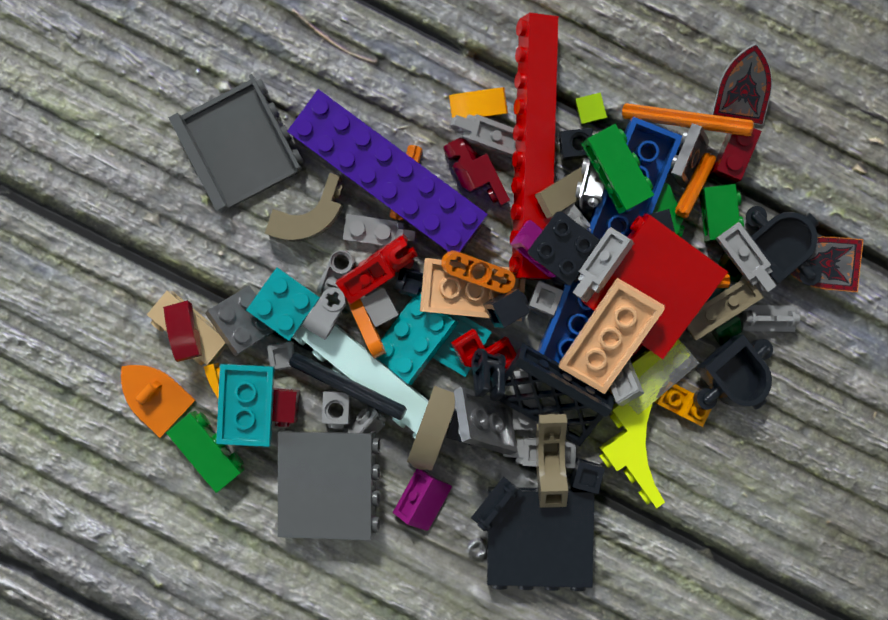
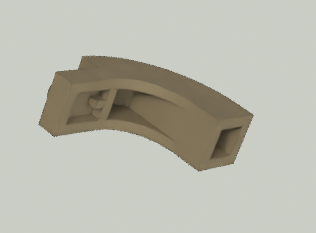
M329 173L318 205L306 214L290 215L273 209L264 234L286 241H305L327 231L336 222L344 207L335 202L336 198L340 199L344 189V184L341 183L342 178Z
M434 386L407 460L408 463H411L413 467L419 470L427 469L432 471L455 409L453 392Z
M566 414L539 415V422L536 427V466L540 508L567 507L568 485L565 467Z

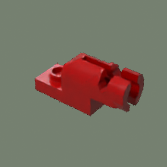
M404 234L360 262L358 267L336 280V285L350 304L394 277L396 271L409 264L411 260L418 256L415 248L411 247L402 253L401 258L397 259L395 257L399 250L407 246L408 238Z

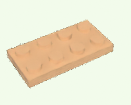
M425 258L420 312L489 318L483 304L500 295V292L452 276L443 270L442 260ZM457 261L449 262L453 268L459 267L465 270L467 266ZM477 265L473 268L472 275L475 279H480L484 276L485 268L483 265ZM492 274L490 278L499 282L500 285L507 282L504 276L498 277ZM515 279L513 289H519V291L524 293L526 279Z
M617 278L559 362V368L605 394L665 310L664 305Z

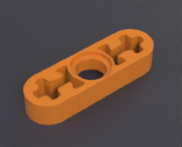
M449 251L442 258L443 270L457 278L500 293L511 291L515 285L514 274L497 265L458 251ZM457 258L458 262L467 265L466 269L453 268L449 264L450 260H456ZM477 265H483L485 268V274L480 279H475L472 275L473 268ZM492 274L498 277L504 276L507 279L506 284L501 283L500 285L499 282L490 279Z
M361 297L352 304L349 302L348 304L365 343L375 359L385 354L386 350L361 301Z

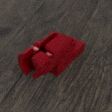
M461 137L443 147L448 160L459 159L452 168L462 188L472 193L489 184L490 189L487 190V193L493 204L498 202L499 206L502 207L510 202V198L487 153L476 158L478 154L468 141Z

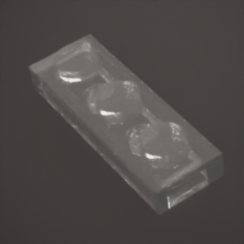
M679 343L667 353L664 359H660L638 378L644 394L628 404L639 415L695 368L699 362L683 343Z

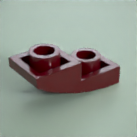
M187 300L163 307L167 334L175 361L180 362L202 356L200 333L194 326L192 303Z

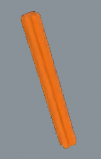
M625 103L622 108V117L624 119L636 117L646 122L690 128L693 123L702 126L704 130L751 136L754 128V122L746 119Z

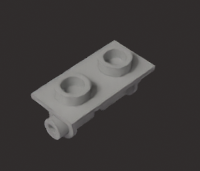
M584 158L581 170L584 178L583 182H578L575 197L579 198L580 208H583L584 202H588L589 206L597 207L598 203L602 202L605 187L603 183L596 182V179H601L590 159Z
M752 305L743 311V331L795 332L796 324L800 323V314H796V306Z
M368 406L367 409L361 410L355 422L342 432L370 433L376 431L377 434L385 426L384 422L387 418L380 412L378 413L374 407Z

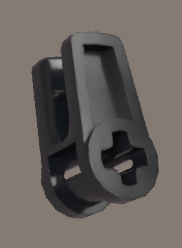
M480 348L474 352L471 368L473 370L476 397H483L489 392L490 399L497 402L505 395L506 358L503 354H489L486 350Z

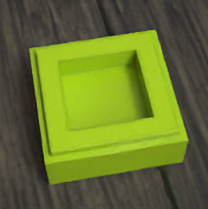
M601 92L575 99L581 125L607 118Z

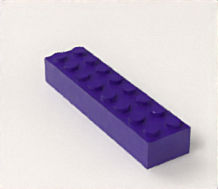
M319 89L287 130L294 138L448 252L458 251L462 253L488 219L487 213Z

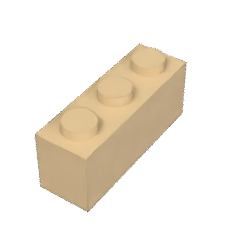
M166 291L148 312L147 316L152 319L150 323L161 332L167 331L163 307L183 302L184 300L174 291ZM193 308L194 326L200 333L202 356L192 359L200 365L204 363L210 365L225 350L227 344L213 324Z

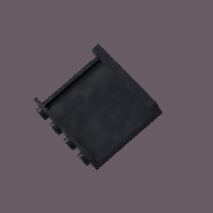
M488 487V495L495 487ZM518 487L524 492L523 496L492 535L488 532L487 585H492V588L497 590L507 589L508 586H518L520 590H533L534 586L544 587L548 591H558L560 587H570L572 591H586V588H593L594 493L577 488H568L567 507L540 508L538 488Z

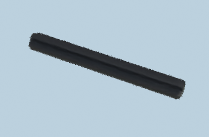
M293 353L289 360L291 367L398 420H402L406 414L407 409L404 405L298 353Z

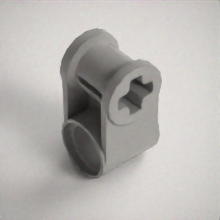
M339 250L331 255L326 270L319 282L317 293L321 294L326 289L333 288L328 284L338 287L336 280L354 269L356 261L352 253ZM342 254L349 259V265L346 269H340L336 264L338 256ZM335 294V297H337V300L340 301V300L338 299L339 294Z
M335 287L326 289L309 312L302 326L326 340L346 305V297L343 292ZM339 294L340 304H334L330 307L327 297Z

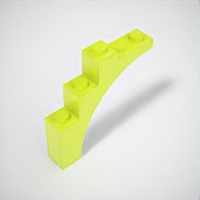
M679 339L664 359H661L647 349L631 360L644 394L624 406H620L617 403L613 405V414L609 417L618 429L621 427L624 429L599 446L603 452L599 457L607 468L613 466L616 471H619L625 466L626 469L623 472L632 484L636 481L642 489L638 493L647 505L652 503L656 508L664 504L665 501L654 483L648 466L646 451L647 422L652 403L661 385L674 368L690 355Z

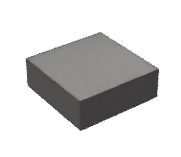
M294 341L267 346L270 366H275V370L293 368L289 365V360L293 353H295Z

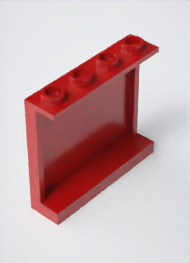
M644 214L643 217L638 216L630 227L632 232L628 238L634 242V245L608 282L598 293L595 292L588 302L581 301L595 311L612 284L619 278L663 304L665 310L641 344L661 359H664L728 271L654 217Z

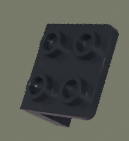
M557 211L528 249V255L557 276L556 279L570 286L578 281L581 274L578 271L595 249L600 239L564 212Z

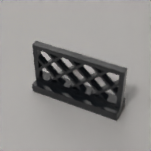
M524 343L520 346L517 355L505 370V387L513 386L515 395L507 396L505 394L499 401L537 423L539 422V415H546V413L551 412L564 414V411L577 409L579 418L567 419L566 439L578 446L582 445L602 418H607L612 412L614 395L607 391L604 394L559 368L558 362ZM516 367L528 373V377L516 378L514 369ZM536 382H545L551 386V390L538 391ZM531 383L533 392L521 394L518 385ZM567 395L574 399V403L561 404L559 396ZM554 396L556 405L543 407L541 398ZM536 399L538 407L529 408L524 405L523 400ZM590 408L596 411L597 414L584 417L582 409ZM581 425L583 432L578 436L569 431L568 426Z

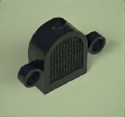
M760 206L749 208L746 213L747 223L751 227L760 228L751 238L771 264L770 268L773 272L769 275L780 284L798 269L800 271L799 277L803 284L808 286L816 285L822 277L821 270L818 266L806 262L813 255L817 245L816 227L820 223L810 213L804 216L795 212H785L768 221L767 212L764 208Z
M744 334L731 336L695 368L710 387V389H699L695 392L693 396L695 406L702 410H709L716 405L717 398H719L723 403L730 406H752L755 410L762 407L767 402L766 397L772 386L771 371L764 361L773 354L771 342L766 339H759L750 343Z

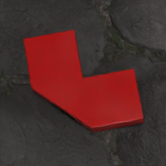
M474 329L451 342L461 363L467 367H471L473 354L478 348L484 349L487 353L493 355L497 353L503 354L506 358L505 369L517 355L507 337H503L485 349Z

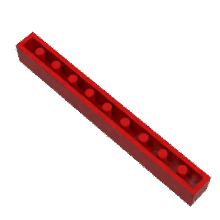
M529 12L519 19L516 26V34L519 36L518 47L515 53V60L518 62V73L514 81L515 88H517V99L514 103L516 125L513 129L516 151L512 156V165L515 167V172L511 184V190L514 193V204L510 212L513 220L510 244L526 221L532 220L543 230L552 218H546L535 194L554 183L559 16ZM512 247L509 270L514 274L515 279H551V277H548Z

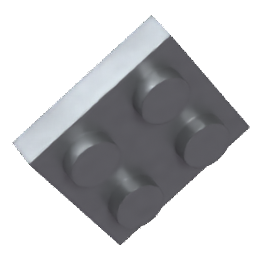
M693 123L689 131L686 130L681 139V151L679 155L674 156L670 166L671 173L678 184L685 188L709 144V139L703 127Z
M250 285L205 313L234 356H237L274 332L272 328L246 311L256 297Z

